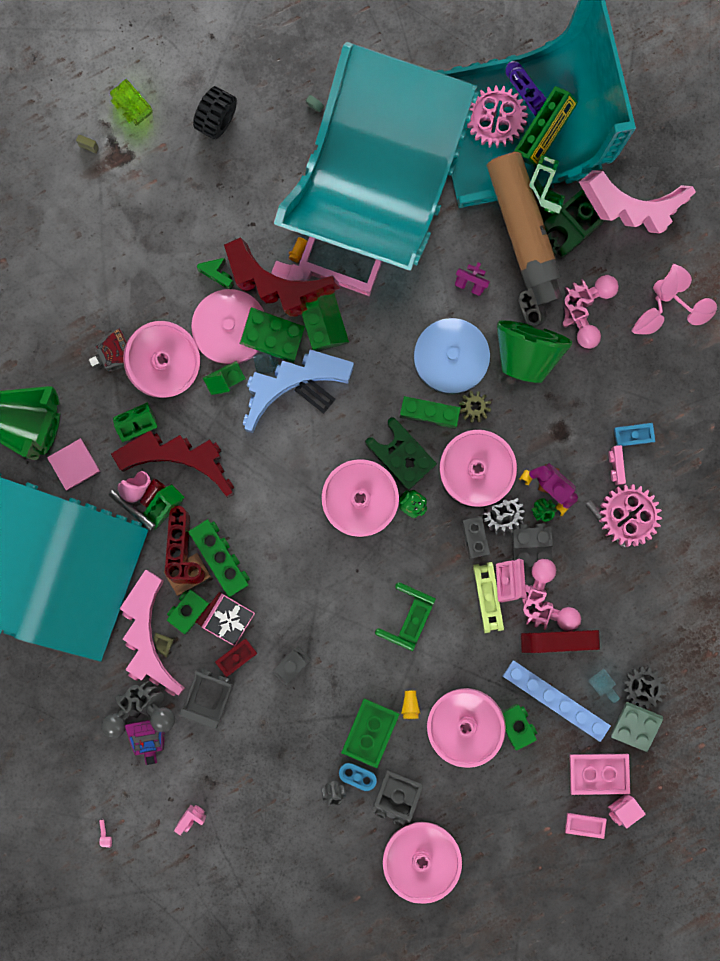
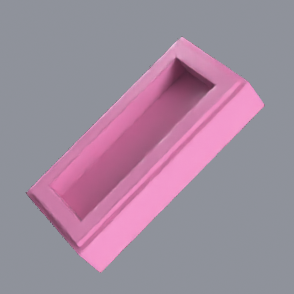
M567 813L565 833L604 839L607 819Z

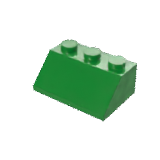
M334 293L320 296L314 302H306L308 310L303 311L301 315L312 350L320 352L349 343Z

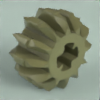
M470 391L469 397L466 395L462 397L465 402H459V406L465 407L460 409V413L466 412L463 419L466 420L470 416V423L474 422V418L480 423L481 417L484 419L488 417L485 412H491V408L485 407L490 405L491 401L484 402L487 395L484 394L482 398L479 397L480 391L476 392V396ZM472 403L473 405H475L477 403L479 405L478 409L480 410L478 411L477 409H475L473 411L471 409L472 405L470 404Z

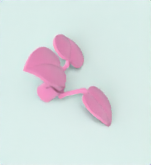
M673 264L665 279L657 281L653 286V290L658 295L655 299L658 302L659 310L656 308L647 310L636 322L632 332L634 334H651L662 326L664 316L661 315L663 312L661 300L665 302L672 300V298L677 300L691 312L687 320L692 325H701L708 322L715 315L717 305L714 300L705 298L698 301L692 309L676 296L678 292H683L690 286L692 278L686 269Z

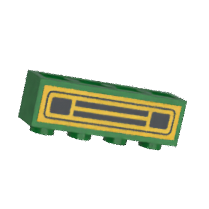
M557 86L551 91L514 152L522 154L525 163L536 168L541 155H546L578 104L570 92Z

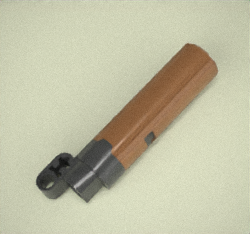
M512 152L492 159L486 166L527 288L526 291L519 295V303L526 323L536 326L542 324L547 317L543 304L562 298L557 279L561 278V274L545 230L534 191L529 186L530 179L522 154L520 152ZM532 296V300L528 301L527 298ZM534 312L539 315L538 321L533 319L532 315Z

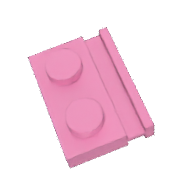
M517 559L515 561L497 563L498 601L507 602L526 598L524 560Z

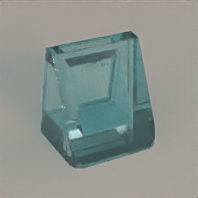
M266 353L253 357L256 372L260 374L274 372L277 365H279L277 357Z

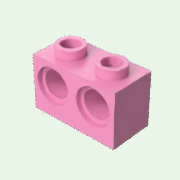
M624 794L608 806L611 811L609 816L618 826L623 825L626 829L646 815L636 800L629 794Z

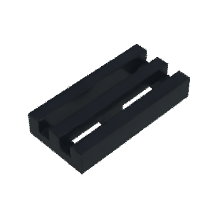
M307 380L310 385L330 400L329 402L325 401L305 383L300 382L294 391L324 414L336 400L314 381ZM304 388L312 396H314L321 403H323L325 407L322 408L310 397H308L305 393H303L300 389Z

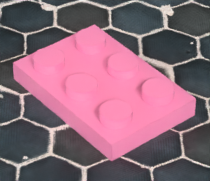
M569 754L571 795L630 794L629 754Z

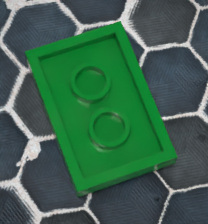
M251 307L239 344L293 363L305 326Z
M364 698L341 753L377 768L400 713Z

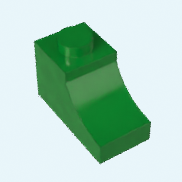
M171 484L155 495L143 515L156 525L155 530L169 516L170 510L175 506H179L185 497Z

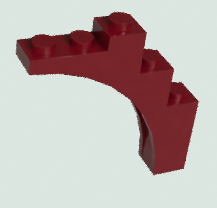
M241 237L224 244L236 285L243 291L251 290L256 285L260 298L266 304L275 303L280 298L284 312L290 317L299 316L303 311L308 310L306 302H314L318 297L333 294L335 290L340 289L339 282L333 275L319 280L303 282L283 279L267 272L255 260L248 244Z
M150 430L111 453L122 472L150 462L167 461L181 463L207 475L219 486L227 498L234 495L232 482L230 479L225 480L222 475L225 471L220 462L215 463V461L221 458L219 453L222 451L217 442L212 443L210 439L190 451L192 445L187 437L183 439L179 435L161 446L160 444L163 441L158 433L154 434Z

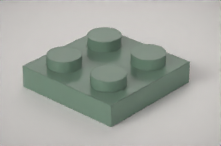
M626 702L611 733V738L648 752L663 721V716Z

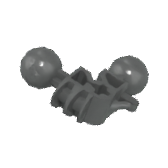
M147 681L141 686L133 685L125 695H117L115 697L121 709L117 714L107 715L102 721L101 729L107 737L118 738L126 730L127 718L129 716L137 718L143 713L150 716V724L157 732H167L175 724V716L170 709L158 707L164 700V694L159 692V689L151 681Z

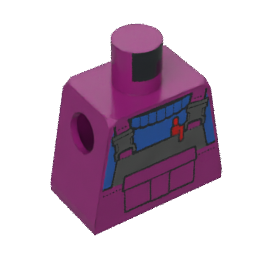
M150 720L126 724L125 729L134 754H144L146 765L157 763L156 752L164 750L165 732L154 730Z

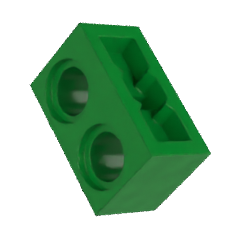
M148 402L113 417L114 428L122 443L158 427L156 417Z

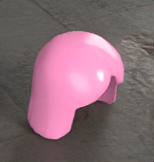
M139 471L134 478L121 481L118 484V492L121 498L126 502H138L151 483L150 476L144 471Z

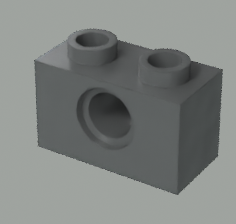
M482 516L461 521L469 559L490 555Z

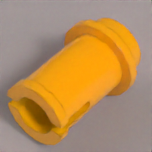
M298 237L292 251H289V259L293 262L299 263L308 242L306 239Z

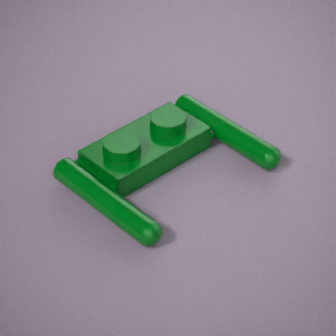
M397 582L395 585L397 590L411 595L415 599L398 636L380 628L375 630V635L413 652L436 598Z

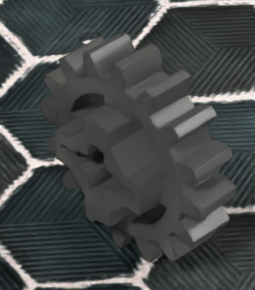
M509 495L508 498L503 497L492 505L484 506V523L488 525L490 531L495 529V534H498L500 531H502L503 535H506V531L512 534L513 528L519 530V523H524L523 517H525L523 504H519L518 498L513 500L512 495Z
M639 667V672L636 669H632L633 675L627 674L626 676L629 680L623 681L627 685V688H624L623 691L628 692L625 698L632 699L630 703L634 705L637 703V706L641 708L644 705L645 709H649V704L656 707L655 701L662 702L660 695L666 694L662 691L666 684H661L660 682L664 678L662 676L657 677L658 671L655 670L651 673L652 669L650 667H647L646 671L644 667ZM642 675H649L652 679L645 680ZM635 680L636 683H635L634 688L632 689V684H633V681ZM642 683L648 685V687H646V692L641 691V689L643 688ZM643 695L647 701H641L636 697Z

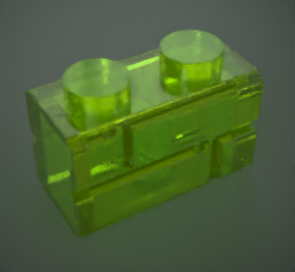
M127 79L110 91L111 103L117 110L119 108L122 109L124 112L122 115L128 123L133 122L137 126L152 114L151 106Z

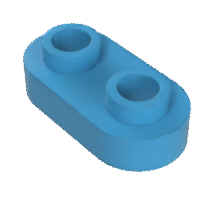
M345 763L340 767L339 776L343 782L364 791H370L376 786V776L373 772L353 763ZM347 769L352 770L353 773L351 776H347L345 774V771ZM364 777L370 778V782L368 784H365L363 782Z

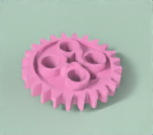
M495 86L494 91L487 87V93L481 90V97L478 96L476 103L471 104L472 108L470 110L473 113L470 122L467 124L468 128H472L470 134H476V141L481 138V145H484L487 141L489 148L493 143H495L496 148H499V143L506 147V141L513 144V137L519 139L520 135L518 132L523 133L524 128L522 126L527 125V121L524 120L528 118V113L524 112L527 110V107L521 106L523 99L517 100L519 94L512 95V89L505 92V86L502 87L501 91H498L497 86ZM499 101H502L499 110L500 117L497 118L495 132L492 133L491 131L494 126V117H496L498 103ZM493 103L495 106L492 109H487L485 105ZM506 107L513 108V111L510 113H506L503 110ZM483 121L490 122L488 127H482L480 124ZM507 125L509 128L506 131H501L499 127Z
M634 484L629 489L627 485H623L622 490L620 487H617L615 492H609L610 497H604L606 503L600 504L604 510L599 512L604 518L600 519L599 522H605L602 529H608L606 536L613 535L611 541L619 539L618 545H622L625 541L626 547H629L631 543L636 547L639 542L645 544V539L651 540L650 534H657L654 528H659L661 525L656 521L662 519V517L657 516V513L662 510L656 509L655 506L659 502L653 503L654 495L647 496L649 490L642 492V486L635 490ZM628 498H632L634 500V507H631L628 504ZM639 505H643V508L632 515L631 519L618 527V523L625 519L630 512L636 510ZM614 510H618L620 512V519L614 517ZM641 512L646 514V516H647V521H646V522H644V521L641 520V518H640V513H641ZM627 524L632 526V534L626 531Z

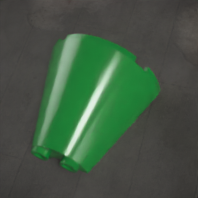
M47 386L0 391V444L30 460H37L39 455L47 453L54 442L60 421V413L57 412V405L60 402L54 387Z

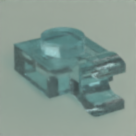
M602 669L588 680L599 696L605 693L612 703L620 699L612 689L616 683L605 669Z

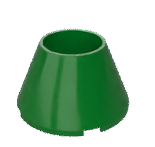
M500 320L497 323L502 372L523 381L542 383L572 345V340L545 328L540 330L533 328V326L527 323Z

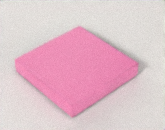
M81 438L47 457L66 491L100 472Z

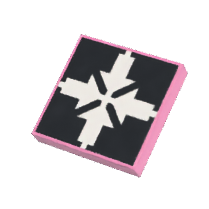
M221 594L202 628L236 646L255 613Z

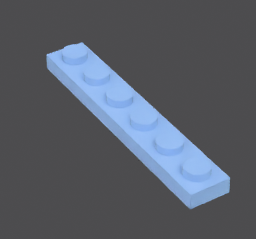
M512 660L502 676L599 742H601L611 725L514 660Z

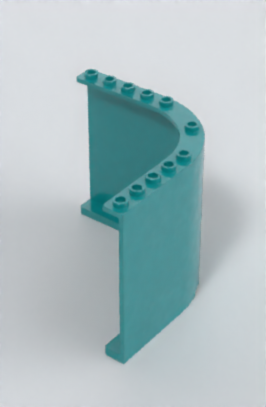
M578 0L566 30L556 39L546 42L544 46L519 56L511 55L503 60L492 59L483 64L476 62L463 68L462 66H456L448 71H435L477 85L476 91L479 92V97H481V90L487 93V87L494 91L495 86L498 87V91H501L503 86H505V92L512 89V95H514L518 91L505 74V67L509 62L517 61L546 98H548L555 86L572 94L578 104L545 155L559 161L549 189L554 188L553 184L563 181L569 184L582 179L592 170L599 171L603 169L602 164L612 163L619 156L636 129L605 0ZM524 99L521 106L527 107V110L524 111L528 113V118L524 119L527 121V125L522 126L524 128L523 133L518 132L520 135L519 139L513 137V144L506 141V147L499 143V148H496L495 143H493L489 148L487 141L484 145H481L482 139L480 138L476 141V134H470L472 128H468L467 124L469 122H465L464 128L467 131L464 140L460 139L458 147H461L458 158L454 157L452 164L455 165L451 176L459 209L498 201L486 165L492 159L514 152L533 122L535 115L526 105ZM499 101V103H498L497 114H496V117H494V126H493V129H492V131H491L492 133L495 132L496 123H497V118L500 117L499 110H500L502 101ZM493 103L485 105L487 109H492L495 106ZM506 107L503 111L510 113L513 111V108ZM483 121L480 125L488 127L490 122ZM507 125L499 127L501 131H506L509 128ZM543 160L542 163L543 165H546L551 168H553L554 165L545 160ZM524 162L531 181L536 168ZM540 169L537 179L544 189L550 172Z
M346 42L342 47L322 123L315 142L318 145L317 150L309 158L305 176L302 175L295 188L279 205L274 224L411 271L413 265H418L429 241L431 233L428 231L433 217L439 214L441 205L438 204L448 175L452 176L455 165L452 162L454 157L458 158L461 147H458L460 139L464 140L467 131L464 128L465 122H470L473 113L470 110L471 104L476 103L478 98L477 85Z
M0 473V634L4 630V634L11 635L22 641L101 662L148 529L143 528L142 523L131 520V523L127 522L128 518L117 514L116 517H112V512L101 509L98 512L96 511V506L87 503L85 506H81V501L69 498V501L44 493L37 490L38 486L27 482L26 486L1 478Z

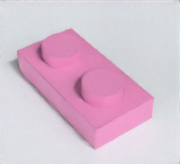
M622 445L613 446L608 453L609 462L613 465L611 481H614L615 486L626 484Z

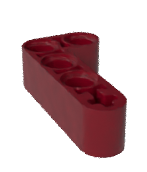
M182 506L173 507L169 513L165 574L173 583L198 584L205 579V571L199 564L187 562L190 515ZM182 532V536L175 539V534ZM181 550L180 556L174 558L173 554ZM175 569H179V574L172 577V572ZM198 569L197 576L191 577V572Z
M599 630L521 633L522 653L600 650Z

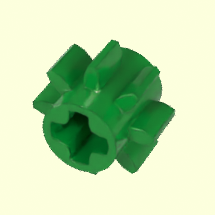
M545 498L538 499L534 503V508L531 509L536 520L542 519L544 522L552 520L557 511L552 499L547 501Z

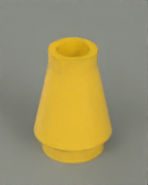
M405 691L401 712L403 719H419V714L421 713L416 691Z

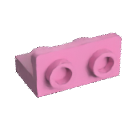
M190 805L177 823L174 831L179 835L183 831L187 833L194 821L203 825L206 819L205 811L197 805L194 807Z

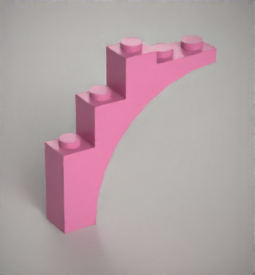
M592 170L579 181L600 219L612 221L620 217L625 226L638 227L644 223L648 232L662 233L667 230V226L673 222L670 215L676 213L677 209L682 204L687 203L691 199L690 197L696 193L693 186L681 185L670 194L661 198L642 201L621 192L611 183L604 171Z
M145 570L120 607L124 617L131 621L133 618L135 619L123 638L126 641L125 645L133 651L138 649L126 671L129 672L128 676L136 681L139 679L145 680L148 675L152 683L156 685L162 684L166 687V692L172 696H175V694L179 696L185 687L178 683L165 669L157 655L152 639V610L157 593L164 580Z

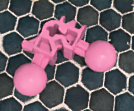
M610 275L598 278L595 286L588 289L583 279H581V285L579 286L576 283H572L571 290L568 287H564L567 296L563 302L565 316L562 326L566 328L572 324H577L579 329L577 340L584 348H594L601 341L600 331L597 327L589 325L587 321L589 313L584 307L592 305L597 297L609 299L617 294L619 289L618 281ZM569 301H576L575 306H573L572 304L569 305Z
M548 559L538 560L532 567V575L535 579L533 586L525 585L526 592L528 593H526V598H522L523 610L525 615L528 616L526 625L532 621L534 622V627L537 628L542 624L544 625V630H546L549 619L557 621L558 626L564 631L576 630L581 624V616L576 609L566 607L560 611L553 608V603L547 601L542 603L547 594L546 590H544L545 585L554 579L557 570L552 561ZM535 604V608H533L532 611H529L528 606Z

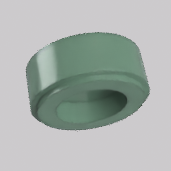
M311 95L305 100L317 112H321L324 108V105Z

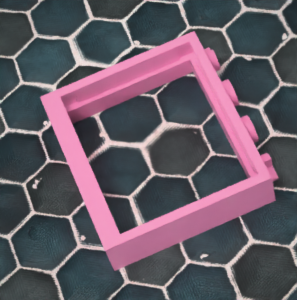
M309 237L299 263L300 267L310 270L311 276L319 279L333 275L340 286L370 296L382 261L375 260L368 282L365 283L307 262L316 238Z

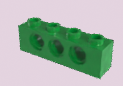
M207 519L188 532L230 598L250 586L248 583L250 578L245 570L241 572L238 565L240 562L235 554L231 555L228 551L230 546L226 539H221L217 532L220 529L215 521L211 523ZM214 536L216 539L215 544L211 547L207 546V537ZM219 552H223L226 555V559L222 563L216 561V555ZM230 568L236 571V576L233 579L226 577V571Z

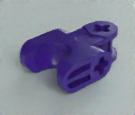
M511 61L505 67V74L536 117L547 98L537 88L521 64L517 61Z

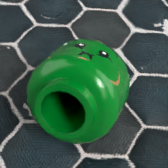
M406 490L400 496L399 508L409 517L423 516L427 511V499L416 490Z

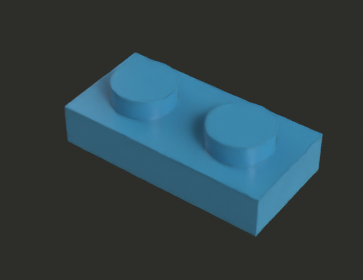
M653 423L614 428L616 446L622 445L623 447L656 442Z

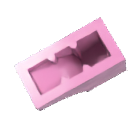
M279 261L275 262L271 274L292 281L304 282L310 281L311 278L310 270L295 264L289 265Z

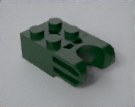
M582 188L562 206L559 213H554L546 220L544 226L547 234L552 231H560L564 234L565 243L558 251V254L563 258L606 220L600 219Z
M390 417L388 419V427L393 432L394 440L387 445H383L374 438L369 437L365 440V444L399 483L409 491L437 463L394 417ZM407 459L414 461L413 468L405 466Z

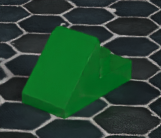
M225 258L197 265L200 273L224 288L232 289L234 286L233 280H231L232 277L224 271L220 273L226 264Z
M237 361L203 377L211 395L229 392V387L246 379Z

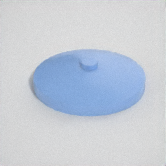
M456 318L442 319L428 326L419 336L414 350V364L419 377L427 386L444 394H460L474 388L483 379L490 362L489 346L482 332L473 324Z

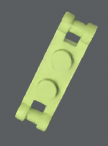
M487 562L486 565L481 566L475 564L473 565L484 633H490L491 630L503 631L504 626L500 602L498 601L493 563ZM488 572L489 578L482 579L481 573ZM495 616L496 622L489 623L488 617Z

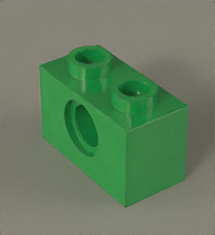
M191 589L189 592L185 591L179 598L181 601L177 607L173 606L167 613L169 616L167 621L185 635L188 634L210 604ZM186 605L192 608L190 616H185L182 613V609Z
M515 704L502 711L506 724V734L516 751L537 740L535 735L538 733L533 724L529 725L526 719L528 713L524 706L520 707L519 704ZM516 721L523 723L521 731L514 730L513 725Z

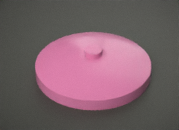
M235 289L219 290L204 298L194 312L191 325L193 339L202 354L208 359L223 365H229L235 361L241 364L253 358L259 351L239 343L250 308L252 307L264 312L259 302L251 295Z
M155 321L143 325L130 336L124 349L123 362L128 378L138 390L152 397L169 398L184 392L192 385L198 375L200 355L194 339L185 329L171 322Z
M485 430L467 431L456 436L446 446L440 460V478L446 491L458 502L472 507L489 506L500 501L511 490L517 474L516 458L511 447L500 436Z
M352 460L341 464L331 472L323 486L322 506L326 517L336 529L350 536L365 537L382 531L392 521L398 508L399 493L392 475L381 465L369 460Z
M461 688L446 693L434 704L428 717L427 732L433 749L442 759L458 767L471 768L487 763L498 753L504 742L506 724L500 707L491 697L475 689Z
M429 822L408 824L397 830L385 847L383 870L386 880L393 891L407 901L421 904L438 901L452 891L461 874L462 857L459 847L451 834L436 824Z

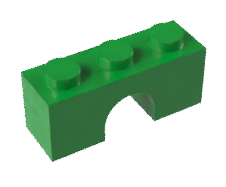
M404 396L399 418L417 422L419 420L437 424V426L456 429L461 407Z

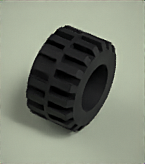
M217 86L209 89L197 107L193 128L214 140L219 138L233 118L237 98Z

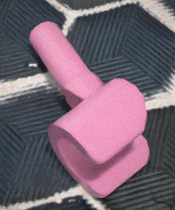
M99 820L101 830L100 846L110 848L112 846V837L106 836L104 820Z

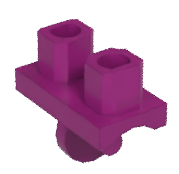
M477 262L476 267L468 264L467 270L472 271L473 274L460 268L457 270L455 286L464 289L469 280L475 283L471 292L480 296L484 289L488 287L490 281L477 276V274L484 276L486 271L480 269L481 263Z

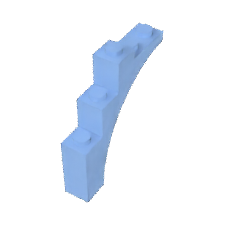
M310 349L309 354L305 353L302 362L305 365L304 367L282 361L281 365L276 367L275 376L277 378L254 372L253 377H249L247 387H249L250 393L255 394V397L251 396L248 407L251 409L249 415L246 414L244 417V429L247 432L254 433L257 423L266 409L279 396L299 386L300 382L308 383L307 380L314 382L337 381L349 384L354 363Z

